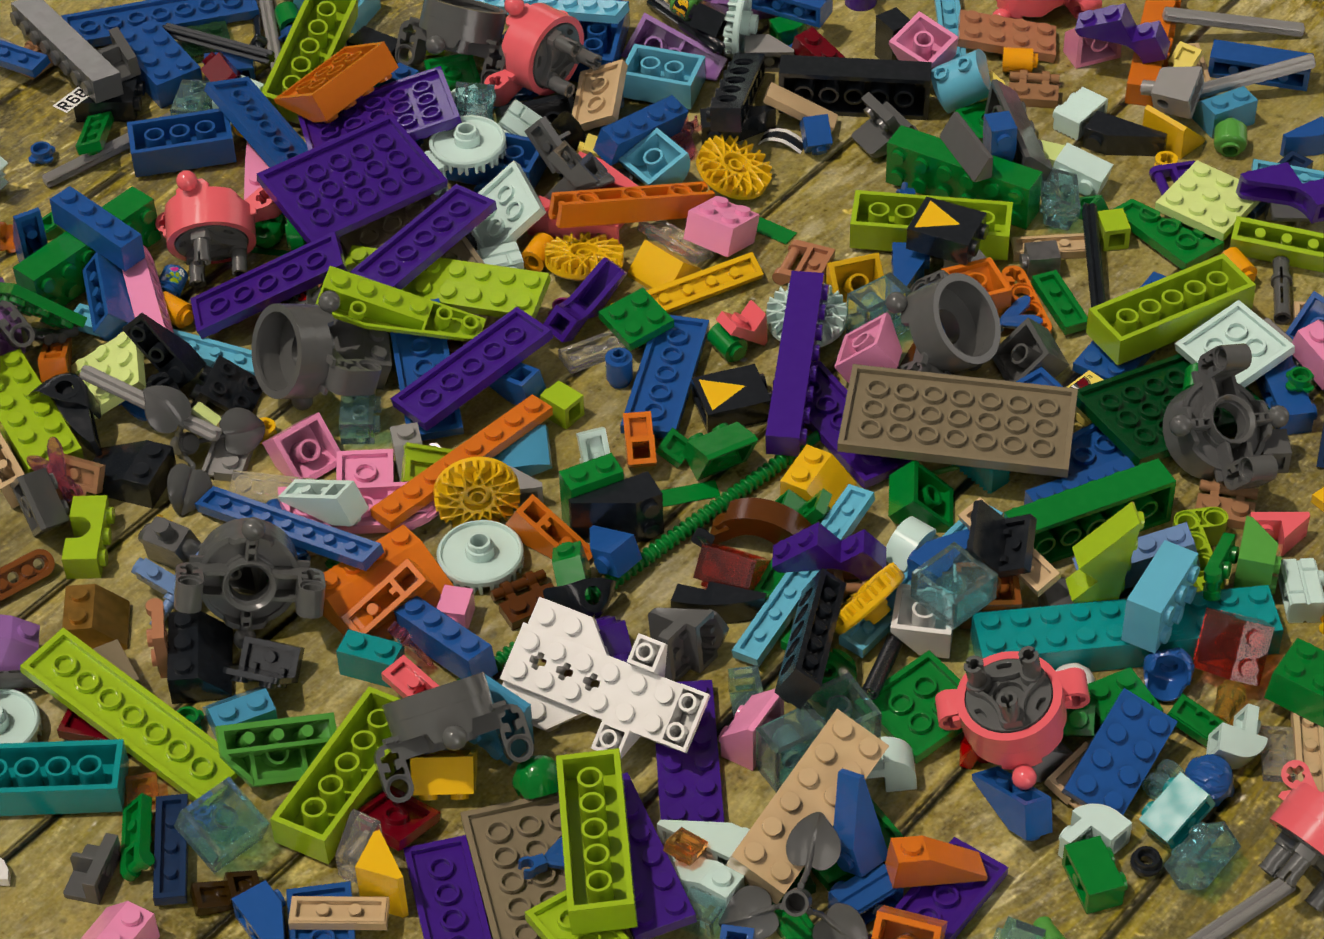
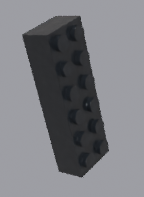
M781 55L779 86L838 114V116L868 117L863 110L866 108V105L861 98L869 92L882 105L887 101L905 119L928 120L932 62Z

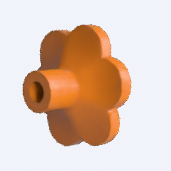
M0 222V251L6 250L10 254L15 253L13 225Z

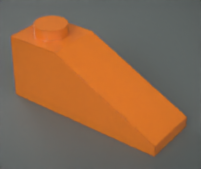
M67 338L63 344L42 345L37 360L41 383L55 375L66 372L71 373L72 338Z
M533 494L516 510L505 524L519 535L523 544L551 559L553 548L565 542L574 543L577 541H581L588 561L593 557L590 545Z
M407 558L344 614L341 619L351 630L370 635L395 618L394 611L416 596L421 598L435 585L415 562Z
M922 835L890 839L885 865L893 889L987 881L988 876L980 853Z

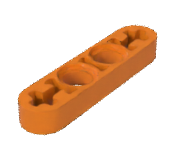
M1015 265L1005 267L1002 270V275L1012 289L1011 305L1020 298L1016 294L1022 293L1030 296V306L1026 311L1036 312V316L1043 319L1042 326L1047 328L1052 335V324L1024 269Z

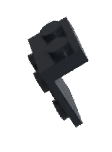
M219 355L211 367L207 364L205 365L198 377L202 382L194 386L189 398L192 399L191 409L198 402L205 405L209 401L225 411L232 408H244L253 412L263 390L259 386L255 375Z
M983 500L974 501L971 513L970 534L967 541L969 554L999 578L1031 573L1037 518L1032 514L1004 518Z
M245 636L239 665L224 666L223 673L231 674L230 680L242 683H248V681L259 682L258 686L276 689L277 687L287 688V684L298 683L305 648Z

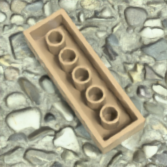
M836 709L735 849L726 866L744 875V881L750 886H758L767 890L771 895L772 902L775 904L779 903L804 867L793 865L788 860L786 854V842L792 829L804 817L814 812H822L833 826L838 771L843 768L864 775L866 780L889 745L839 709Z

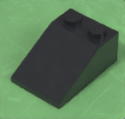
M145 440L102 447L103 455L95 456L93 462L106 465L102 492L95 495H107L111 499L153 509L167 487V478L170 470L176 465L173 446Z
M648 471L568 499L570 528L587 543H590L589 528L593 525L634 534L637 543L664 533L663 493Z

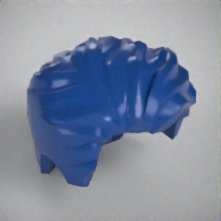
M1175 647L1157 650L1155 654L1151 652L1144 658L1143 675L1145 686L1156 700L1172 702L1181 696L1187 685H1190L1195 667L1191 656L1183 648Z
M1207 754L1195 757L1189 762L1185 769L1186 776L1210 794L1216 804L1214 807H1218L1227 797H1233L1235 793L1233 772L1230 764L1224 758L1215 754Z

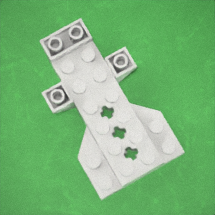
M539 597L528 624L524 622L500 677L503 680L502 686L531 704L533 726L546 732H551L570 720H577L585 715H589L602 721L591 746V749L595 751L619 748L622 758L640 737H644L666 747L687 753L711 695L665 678L668 645L638 633L628 657V663L609 655L599 633L600 629L596 619ZM544 659L546 660V665L538 666V661ZM570 669L573 671L571 677L564 676L566 670ZM593 680H597L600 682L598 688L590 687V684Z

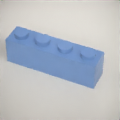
M1187 522L1138 537L1137 550L1133 551L1131 557V570L1127 571L1125 576V589L1136 586L1164 540L1197 552ZM1074 557L1072 559L1077 571L1079 568L1076 562V558ZM1199 558L1197 559L1196 566H1201Z

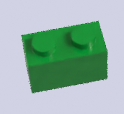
M1101 836L1064 845L1062 866L1086 914L1123 905L1124 893L1128 889L1127 880L1124 873L1118 871L1113 851L1110 847L1105 846Z

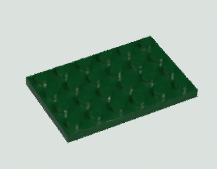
M1176 354L1078 389L1076 406L1125 456H1128L1135 466L1158 458L1159 460L1171 456L1163 435L1164 414L1171 400L1182 392L1185 369L1191 363L1182 355ZM1247 386L1245 387L1256 400H1260ZM1216 407L1214 422L1220 433L1226 436L1237 432V423L1232 414L1224 408Z

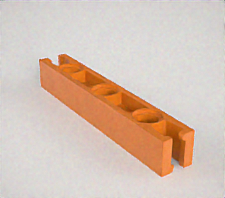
M704 181L552 192L548 216L551 220L557 219L556 226L558 228L687 218L690 209L715 197V192L708 190V185Z

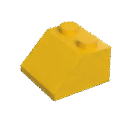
M806 444L780 480V496L790 489L804 500L809 501L824 488L832 494L828 505L832 508L847 485L857 486V482L832 453Z
M478 749L440 750L410 758L411 778L414 785L413 795H419V800L423 801L437 800L438 795H450L451 800L469 799V794H474L477 786Z

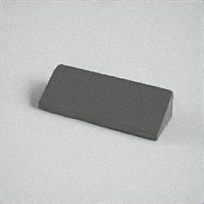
M954 112L942 130L940 139L973 182L991 178L993 156L958 112Z

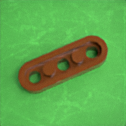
M36 549L0 567V601L49 576L55 566L51 553L44 549ZM35 559H39L42 562L40 570L35 569L33 566ZM10 572L16 575L15 583H10L7 579Z

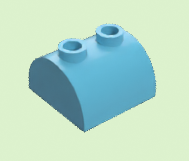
M974 50L931 69V81L935 94L947 113L988 97L991 81L986 54L982 50Z
M658 128L618 159L620 164L644 185L682 183L690 169L689 154Z

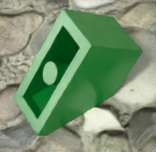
M581 541L574 543L565 542L553 548L552 565L557 586L591 578V567ZM591 586L586 589V601L591 600Z

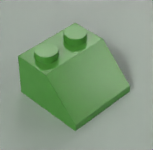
M1246 516L1233 588L1269 585L1271 594H1275L1278 577L1272 576V574H1279L1282 560L1281 556H1276L1278 543L1250 516Z

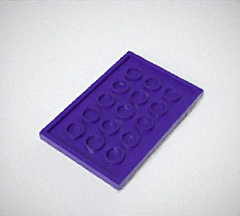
M441 66L375 87V90L370 94L356 99L357 103L353 107L340 111L338 113L339 117L330 123H314L298 115L308 150L389 114L395 117L414 141L426 139L442 131L453 130L458 124L462 123Z
M392 114L257 173L258 183L307 244L334 231L338 237L343 236L446 188L448 184L446 177Z

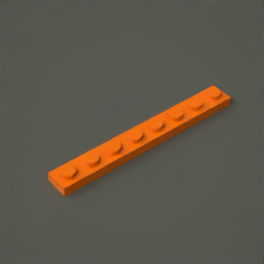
M530 395L371 507V517L388 529H394L434 500V484L444 469L459 460L469 457H495L553 415V407L535 395Z

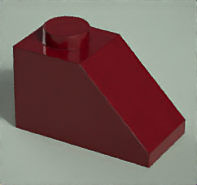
M212 51L202 60L204 66L201 68V71L210 82L235 79L241 74L221 51L216 55Z

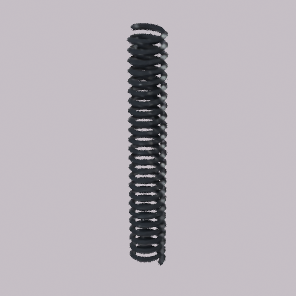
M889 632L862 688L864 697L869 700H875L879 697L904 644L891 632Z

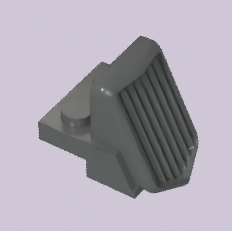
M868 92L861 99L866 105V108L863 110L870 119L852 133V138L869 156L879 158L887 155V142L901 125L915 130L918 129L887 101L882 105Z
M565 140L546 157L550 161V167L555 172L562 173L565 176L545 195L549 200H551L552 192L592 190L615 182V178L607 172L608 170L591 152L582 158Z
M659 607L652 609L648 613L650 638L668 645L665 678L678 682L690 669L701 673L718 657L717 650L722 646L729 631V627L722 617L711 609Z

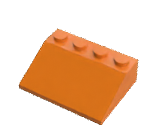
M384 41L345 46L274 98L276 104L314 123L325 122L327 124L336 120L339 117L338 113L340 111L353 107L357 103L356 99L360 96L363 97L373 92L376 84L389 80L392 77L391 73L399 67Z
M404 524L375 541L381 543L384 553L366 571L340 562L324 572L326 590L323 616L344 636L350 628L341 617L407 558L415 562L434 583L435 586L421 598L437 608L444 585L454 586L423 542ZM396 617L370 635L390 640L400 634Z

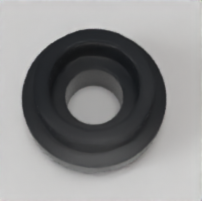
M1151 846L1139 847L1131 855V869L1140 876L1152 877L1157 875L1162 869V857Z

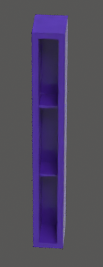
M791 271L765 435L766 454L798 456L801 451V445L806 446L808 429L804 428V424H810L811 407H807V404L813 403L814 386H810L811 382H816L817 365H813L814 361H819L820 345H816L817 341H822L823 324L819 323L820 320L825 321L826 304L822 303L823 300L828 301L829 284H824V273Z

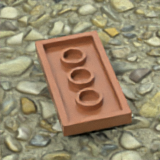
M960 9L957 47L980 49L998 54H1003V47L1033 48V53H1038L1039 61L1054 63L1056 57V26L1048 23H1037L1024 19L1002 17L997 14L990 15L973 10Z

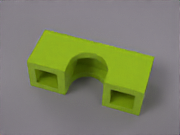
M107 495L73 496L69 518L74 536L81 537L65 538L61 560L66 579L101 578L103 566L108 565V551L106 547L111 545L112 542L110 524L115 523V509L110 507Z

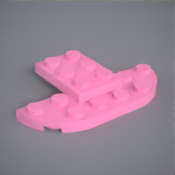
M393 449L337 451L336 480L354 481L369 507L361 516V520L354 526L330 525L279 500L282 510L352 534L389 533L403 524L412 531L430 522L439 514V511L436 512L433 500L392 530L371 517V507L407 483L394 482ZM278 487V495L287 487Z

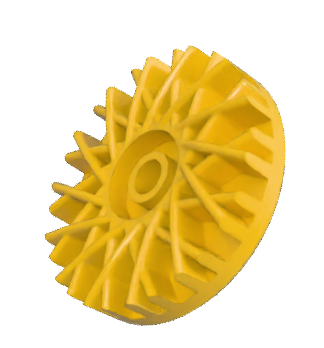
M723 134L720 137L714 136L713 140L709 137L702 145L696 158L697 170L704 182L714 191L731 199L750 200L761 196L772 179V173H770L772 166L769 165L770 162L763 163L766 154L761 153L760 149L753 153L751 150L754 144H747V140L742 145L736 144L738 136L733 139L729 135L726 141H724Z
M571 232L570 236L564 235L563 240L556 236L555 240H551V243H547L545 247V266L551 273L564 279L584 281L605 257L620 268L624 264V247L622 244H619L618 239L611 238L607 240L606 234L600 235L598 233L597 237L591 239L590 232H587L585 235L581 232L580 240L573 237Z
M469 457L451 464L438 476L433 489L436 512L439 511L440 519L444 520L446 524L451 520L453 528L475 520H491L500 523V519L503 517L507 522L509 520L508 516L512 517L514 514L513 508H519L518 503H520L521 495L519 481L515 472L502 461L489 457Z
M894 562L889 563L860 587L857 593H853L845 603L841 604L835 628L837 634H844L862 619L865 621L869 620L875 625L890 612L891 608L887 605L889 601L886 598L905 579V574Z

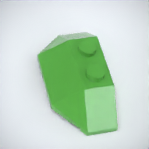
M334 712L215 727L220 758L251 788L298 782L337 730Z

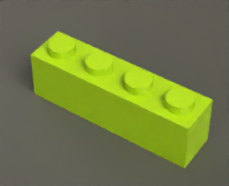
M1236 216L1229 248L1237 247L1246 257L1272 262L1278 256H1284L1289 259V266L1324 273V233Z

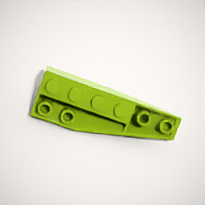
M329 266L316 304H318L319 297L323 292L333 291L340 297L339 308L332 312V316L335 319L370 330L469 342L482 332L486 318L333 266Z

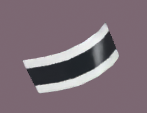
M781 128L769 129L763 134L759 144L765 141L782 142L799 154H801L804 148L801 137L787 129Z

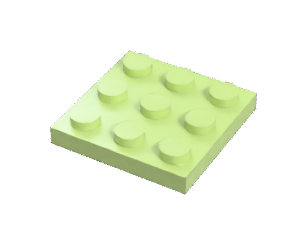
M1196 160L1156 201L1155 210L1224 241L1233 231L1236 216L1246 217L1260 201L1240 198L1236 193L1239 182L1238 178Z
M124 331L71 365V373L78 376L82 367L87 365L140 390L146 388L144 354ZM84 381L95 396L100 406L101 415L125 401Z

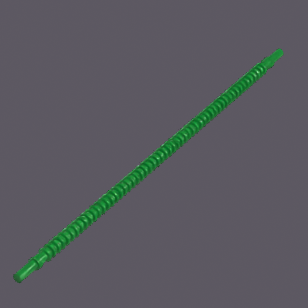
M815 430L808 435L807 445L813 446L821 440L818 431ZM775 455L774 458H770L768 462L763 463L762 467H758L757 471H752L751 475H746L745 479H740L739 483H735L733 488L729 487L727 492H722L721 496H716L715 500L709 502V505L705 504L703 509L700 508L697 513H692L691 517L685 519V522L681 521L679 526H674L673 530H668L667 535L663 534L661 539L655 540V544L650 543L648 548L644 547L642 552H640L642 559L620 578L605 575V578L616 581V590L618 584L623 585L625 580L629 581L631 576L637 575V571L642 572L643 567H648L649 562L654 563L656 558L660 559L662 554H667L668 550H673L674 545L678 546L680 541H685L686 537H691L692 532L694 533L697 528H703L704 524H709L710 520H714L717 515L727 511L730 501L745 498L746 494H751L752 490H757L758 486H763L764 482L774 478L776 473H781L782 469L787 468V465H792L793 460L798 456ZM596 586L591 587V600H587L591 605H593V602L598 603L599 598H601L600 590ZM510 642L509 647L504 646L503 652H496L494 657L498 672L503 670V666L505 667L515 642Z

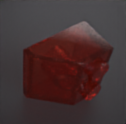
M702 544L693 578L702 580L701 586L706 588L709 581L754 590L771 559L722 544H711L712 546Z
M1206 608L1193 658L1194 668L1232 681L1259 686L1275 627L1265 620Z

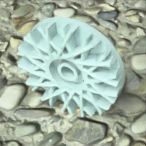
M729 0L727 3L729 11L726 13L725 20L727 23L723 32V43L725 44L723 56L726 58H733L735 53H744L745 35L750 36V34L757 33L759 15L753 14L752 0Z
M475 115L460 116L462 123L458 124L453 130L442 131L430 136L429 148L431 153L445 165V171L449 170L450 174H452L454 167L457 168L459 175L465 172V175L468 176V168L473 167L476 174L479 171L485 173V164H489L491 168L494 165L498 166V158L503 159L506 155L507 145L503 128L495 121L486 117Z
M788 283L786 291L780 286L779 291L774 292V298L769 297V302H767V327L778 341L781 340L790 283ZM829 285L828 301L823 300L822 303L826 304L825 321L820 320L819 323L823 324L822 341H817L816 343L820 347L835 341L843 333L847 324L846 302L843 303V295H839L838 290L834 294L832 293L831 285Z
M475 520L460 524L441 539L437 548V563L450 581H453V585L457 587H470L473 589L474 594L478 590L479 594L483 595V587L490 586L491 591L494 588H498L499 584L503 581H515L516 572L521 573L522 568H524V549L521 538L513 529L496 521Z
M0 689V744L38 742L37 735L42 736L41 730H43L36 703L23 692L14 689Z

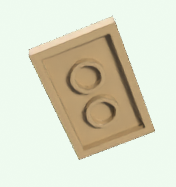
M623 59L601 65L597 70L588 69L580 72L572 115L580 123L584 131L618 121L628 68Z

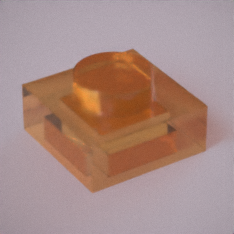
M156 772L125 777L128 804L141 793L152 797V805L156 804V796H160Z
M681 827L666 840L663 851L673 856L676 860L691 866L706 852L708 841Z

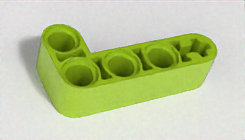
M1219 507L1182 510L1177 512L1173 519L1172 526L1187 522L1196 546L1201 565L1199 566L1198 578L1193 584L1194 587H1197L1196 592L1203 591L1206 583L1204 580V569L1213 554L1211 546L1217 545L1223 533H1226L1228 514ZM1224 580L1220 586L1221 589H1224L1225 587Z

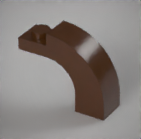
M741 498L730 501L727 512L719 514L713 520L710 533L715 537L713 541L715 545L742 535L758 536L775 545L779 541L785 540L801 530L812 526V524L800 513L779 502L762 498Z

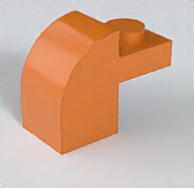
M651 411L623 413L627 467L656 466L657 460Z

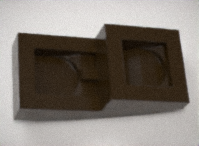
M257 870L225 872L222 881L192 883L190 894L195 915H211L233 910L232 898L260 883Z

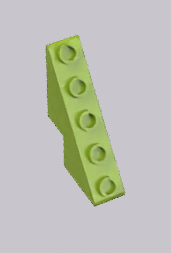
M1133 501L1072 547L1079 568L1065 579L1072 602L1084 603L1119 599L1120 593L1124 591L1125 576L1127 571L1131 570V557L1133 551L1137 550L1139 531L1144 528L1145 523L1143 512L1137 511Z

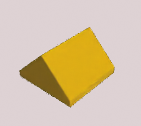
M1146 105L1143 126L1167 134L1165 151H1171L1179 159H1182L1205 142L1206 138L1150 105Z
M644 239L627 275L646 288L652 289L702 269L668 248Z
M879 252L827 263L826 284L832 286L833 294L838 290L839 295H843V303L846 302L847 314L886 306L888 293Z
M379 829L373 832L355 866L360 897H389V914L403 918L409 916L404 878Z

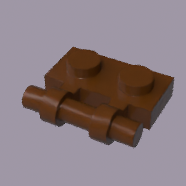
M543 569L534 573L532 571L522 574V578L512 582L508 580L502 582L498 588L490 591V596L494 602L504 598L505 601L499 603V612L512 631L521 628L523 622L528 624L538 598H544L543 590L554 587L552 582L542 586L539 585L540 582L547 580V575ZM526 588L529 590L528 592L518 596L515 594L516 592H519Z

